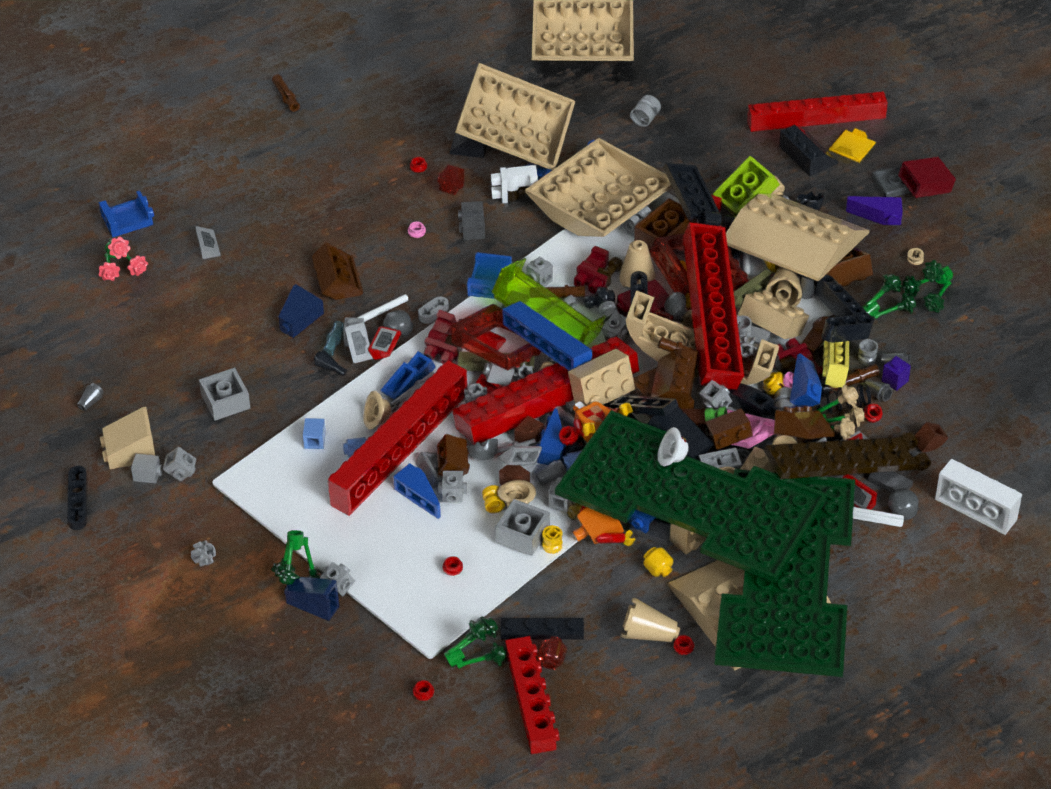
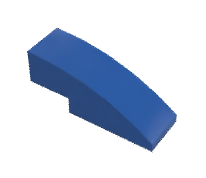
M418 351L408 364L404 362L380 391L395 400L414 386L417 380H422L436 366L430 358Z

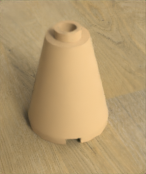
M633 241L628 247L619 273L620 283L625 288L626 286L630 287L631 274L636 271L644 272L647 275V282L656 279L649 249L644 241Z
M780 266L766 285L765 290L771 292L773 297L777 299L781 298L788 301L790 306H797L802 298L798 274Z
M637 598L631 599L634 605H629L622 626L625 633L621 632V638L672 642L673 638L677 639L680 632V627H677L678 622Z

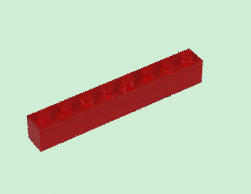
M884 91L751 104L748 105L747 122L750 132L784 129L792 125L804 127L886 118L888 102Z

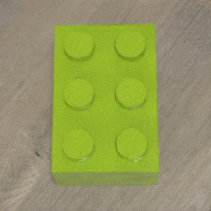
M749 156L713 195L722 198L721 205L736 217L740 210L758 194H771L780 184L771 172L753 157Z

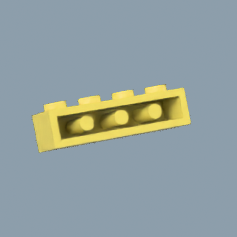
M824 341L822 377H825V384L830 387H843L849 370V341L835 343Z

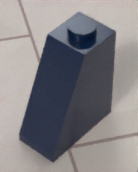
M295 284L278 316L280 330L293 338L324 314L323 300Z
M300 577V579H295L293 584L286 585L284 593L287 604L327 621H330L339 608L336 580Z

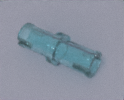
M340 321L333 323L331 332L326 336L327 341L323 350H326L331 357L334 355L336 346L341 342L344 323Z

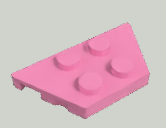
M745 413L750 421L753 436L731 445L750 449L774 435L775 420Z

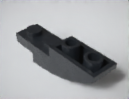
M740 383L737 390L728 389L730 392L728 395L732 400L730 404L736 409L742 408L744 413L750 412L754 416L775 420L776 410H781L774 405L773 398L749 385Z

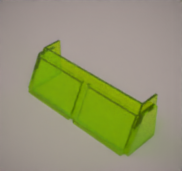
M526 258L501 269L492 293L494 298L506 307L521 301L586 346L600 334L606 315L592 322L525 274L522 268Z

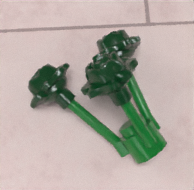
M932 260L931 262H926L925 267L922 269L925 279L915 280L914 276L907 275L905 280H903L902 289L906 294L916 297L920 291L919 287L923 283L936 281L939 284H944L938 294L928 293L927 296H924V306L927 307L928 311L939 313L940 310L944 309V299L941 296L947 287L952 284L953 272L949 266L942 268L941 263Z
M883 274L884 285L881 287V290L871 300L862 305L868 314L876 320L878 317L895 310L904 309L912 314L913 309L916 307V301L912 295L907 296L906 293H903L900 303L878 312L880 306L876 301L890 290L900 292L902 287L898 276Z
M291 530L287 532L284 558L281 559V562L274 563L271 571L275 572V576L279 577V583L290 585L294 583L295 579H300V576L295 574L296 569L291 564L293 550H300L303 545L309 564V575L307 577L320 578L322 575L317 572L316 567L313 565L308 537H304L303 531Z
M481 616V621L478 620L477 622L470 620V632L466 634V637L453 648L444 652L451 667L457 665L460 669L465 665L484 660H493L499 667L502 666V661L506 660V652L503 646L497 645L495 642H493L491 652L485 653L484 656L465 661L462 660L465 658L462 649L475 639L485 641L486 635L496 638L498 626L491 617L486 619Z

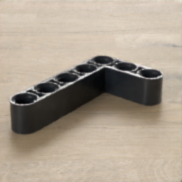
M826 274L817 281L814 294L836 316L826 319L821 335L822 339L831 343L868 339L874 323V319L832 276Z

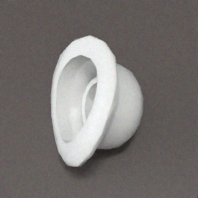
M677 428L669 429L659 446L657 459L662 466H668L673 462H680L687 455L688 443L681 436Z

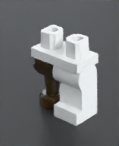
M536 165L507 169L504 167L500 168V173L491 174L492 186L501 185L491 187L492 199L502 198V203H508V201H516L519 195H525V189L538 181Z

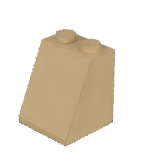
M142 407L102 428L103 436L100 437L102 448H106L102 453L104 462L109 463L110 469L131 466L136 454L155 456L146 407Z

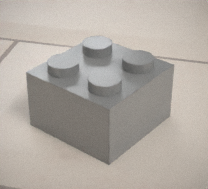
M235 368L199 379L201 396L214 421L250 409L249 393Z
M513 499L496 525V542L533 556L543 540L542 532L544 528L550 526V512Z

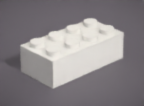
M951 459L939 473L935 500L1006 535L1017 521L1022 493Z

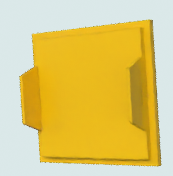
M855 128L853 132L844 130L829 148V151L860 163L876 142L868 139L866 132Z

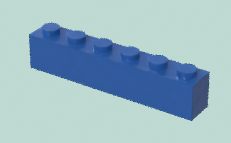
M519 301L502 309L504 326L570 371L592 360V349L523 302Z

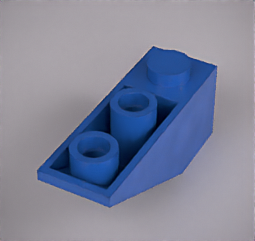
M555 408L552 416L549 415L547 418L546 430H542L541 442L536 445L542 447L537 463L549 465L553 460H561V457L566 455V445L560 441L559 437L562 425L558 410Z

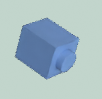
M305 418L303 430L304 449H324L326 435L325 419Z

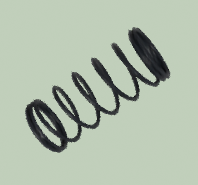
M865 382L859 383L855 389L858 393L859 387L860 395L858 397L859 401L857 399V404L861 408L862 402L865 406L871 404V393ZM863 386L867 392L868 403L864 397ZM842 387L838 389L837 393L833 389H830L827 395L823 391L821 392L827 398V404L830 403L829 392L833 391L836 395V399H838L839 390L842 389ZM820 403L816 405V410L821 408ZM838 403V410L842 412V405ZM847 403L849 410H851L852 405L850 404L849 406V404ZM832 407L828 409L829 414H832Z

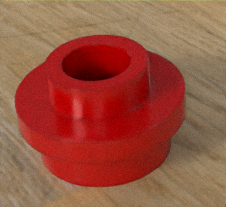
M415 157L410 163V169L413 172L421 173L427 169V162L422 157Z
M868 404L863 410L865 419L869 422L875 423L882 418V409L877 404ZM870 411L874 412L875 416H872Z
M571 426L563 427L559 433L560 441L564 445L575 443L579 436L576 428Z
M448 557L443 563V571L447 575L455 576L463 570V563L458 557Z
M681 635L674 641L673 648L680 655H688L694 650V642L689 636Z
M426 680L419 681L413 688V695L420 701L429 700L434 695V687Z

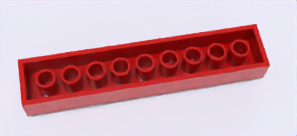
M690 222L683 235L695 346L698 349L697 363L700 385L706 386L713 380L727 389L737 390L744 378V369L725 227Z
M617 336L590 348L592 349V360L617 349L629 356L632 374L639 372L637 352ZM556 363L536 373L529 374L518 381L511 382L509 385L496 389L489 394L480 396L471 402L460 405L452 410L456 429L475 445L476 442L483 443L488 439L516 428L527 416L535 419L553 411L557 406L562 407L566 405V402L574 400L568 375L569 370Z
M447 360L419 389L415 390L414 394L404 401L402 406L392 413L390 418L380 425L378 430L368 437L366 442L356 449L353 455L347 461H344L335 473L329 476L330 506L350 516L451 414L452 410L465 399L464 389H467V370Z

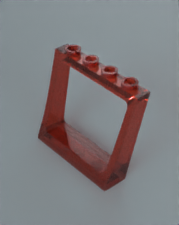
M684 233L656 238L649 250L650 256L674 292H681L686 296L689 293L687 271L672 250L684 247ZM728 247L733 291H736L749 282L747 273L741 270L739 261L733 258L731 249Z
M491 304L451 325L453 344L507 371L514 367L518 368L524 361L529 362L533 356H539L541 353L539 349L528 343L506 355L477 339L478 336L495 327H500L514 333L503 325L502 309L495 304Z

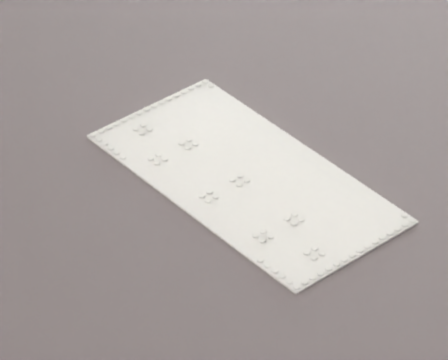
M666 191L647 206L653 212L669 198L679 204L680 202L678 198ZM621 225L605 237L578 236L565 228L512 266L504 300L470 296L448 313L454 314L457 322L459 319H465L472 326H480L504 337L506 342L496 353L535 354L534 372L536 373L542 363L547 361L548 356L504 326L502 321L496 320L497 312L511 291L529 296V301L526 305L537 313L546 310L554 302L565 299H530L529 288L536 287L527 281V265L540 256L553 265V281L545 287L574 286L576 267L588 258L594 246L609 251V261L612 257H618L624 262L628 247L634 241V237L629 236ZM649 251L658 283L669 295L673 292L682 293V280L664 275V261L667 255L664 258H660ZM743 252L731 274L733 292L743 286ZM750 255V277L752 280L764 270L769 269L763 259ZM620 271L613 273L611 285L607 287L608 290H613L615 293V304H617V295L630 290V287L626 286L625 288L620 283ZM585 285V297L589 295L594 297L595 294L590 293L588 286ZM815 294L810 299L801 298L800 303L797 305V307L804 310V313L809 315L802 335L793 337L800 344L812 329L813 322L820 317L833 315ZM574 297L575 302H577L576 306L569 308L563 315H558L549 321L589 348L605 342L602 331L604 323L596 306L591 309L586 308L583 304L585 297ZM739 308L736 309L737 315L739 314V311H740ZM435 322L394 350L390 357L380 360L213 480V486L285 544L287 543L288 531H303L304 537H308L313 565L321 573L331 562L338 566L342 563L349 568V574L355 582L346 593L428 659L434 658L470 629V620L474 622L480 621L481 616L485 617L578 541L572 531L581 526L577 515L582 507L578 503H572L568 512L549 507V487L556 480L541 485L536 477V474L540 473L548 465L539 464L537 461L536 464L520 465L530 472V483L536 488V495L528 504L550 512V525L558 526L563 532L561 551L555 554L547 553L544 551L541 542L533 556L496 542V525L504 515L507 507L505 506L498 513H489L485 509V501L482 496L484 488L491 485L502 486L499 484V470L505 467L506 464L499 460L497 456L502 453H498L493 458L484 461L477 460L468 454L470 469L463 476L464 482H467V494H463V502H443L442 494H439L438 487L433 488L440 503L441 517L439 519L394 490L393 476L409 463L417 467L415 462L421 452L437 453V445L445 434L467 440V446L473 445L456 429L453 411L350 516L330 506L328 478L341 467L344 461L349 459L348 455H344L343 443H346L347 439L362 437L367 439L382 425L379 424L374 429L366 428L363 414L367 396L371 391H377L389 403L393 401V399L383 394L380 390L404 362L408 364L418 351L424 355L426 348L424 341ZM455 327V329H454V331H453V333H452L453 336H454V334L456 333V331L458 330L457 327ZM772 332L770 334V342L776 345L781 344L784 350H787L786 342L793 339H783ZM631 336L628 340H625V343L635 350L638 356L639 372L632 374L633 378L657 367L658 361L642 351ZM463 339L461 341L463 346L461 352H487L463 341ZM439 354L432 360L436 366L432 371L434 373L443 365L440 363L441 355ZM453 360V363L458 365V361ZM773 366L772 372H778L777 368ZM467 371V389L470 384H474L481 374H484L483 371ZM697 377L694 378L691 397L694 399V409H706L703 406L704 401L699 394L705 386L700 385V380ZM763 380L749 385L763 393L765 392ZM465 399L457 407L466 404ZM731 404L726 408L732 411L738 410ZM553 411L535 418L544 423L545 430L547 428V418L549 415L552 416ZM632 413L638 421L645 424L650 420L647 414ZM305 418L325 419L326 435L324 449H304L303 430ZM561 421L562 428L568 426ZM515 428L491 439H498V447L512 445L515 442ZM487 441L480 443V445L484 446ZM304 545L301 546L300 550H294L308 562ZM451 556L458 557L463 563L462 572L455 576L447 575L443 571V563Z

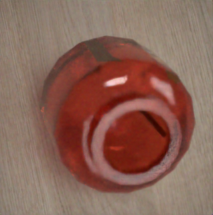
M550 637V639H545L541 642L537 658L543 667L552 670L563 665L567 647L560 638Z

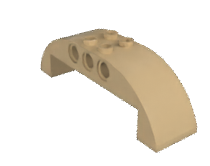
M636 290L626 318V325L630 336L642 351L656 361L670 354L671 352L658 348V343L662 336L675 342L680 341L683 345L696 349L694 329L650 313L654 297ZM761 339L758 349L755 351V356L750 355L747 359L742 356L744 378L741 383L750 385L768 378L772 373L779 346ZM698 363L695 373L697 378H699Z

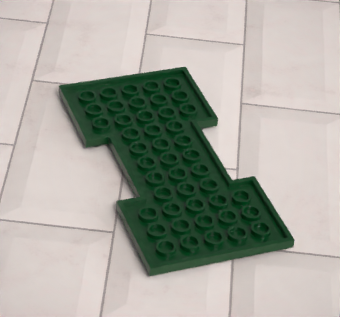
M612 410L555 488V495L625 523L629 521L635 510L704 536L706 540L700 548V553L774 583L780 577L820 512L828 495L796 481L780 479L777 474L757 466L752 467L745 479L688 456L680 462H673L668 466H662L658 462L657 455L666 431Z
M734 469V475L745 479L751 470ZM821 476L791 478L790 480L827 493V500L776 583L745 571L743 595L721 594L714 665L843 677L848 605L827 603L830 545L851 546L855 479Z

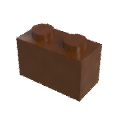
M742 408L705 422L708 437L714 443L716 450L753 436L750 421Z
M449 434L443 436L437 445L438 475L443 476V471H463V476L469 472L467 440Z

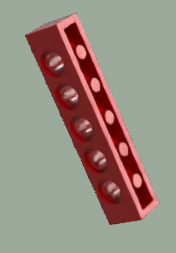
M530 636L505 640L506 656L531 754L556 750V741H560L558 728L553 727L555 716L553 711H549L551 702L549 694L544 692L546 682L545 678L540 676V673H542L540 660L536 661L535 656H538L536 644H532Z

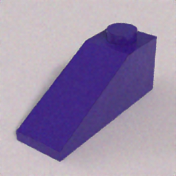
M847 196L846 212L882 225H901L902 199L901 197Z

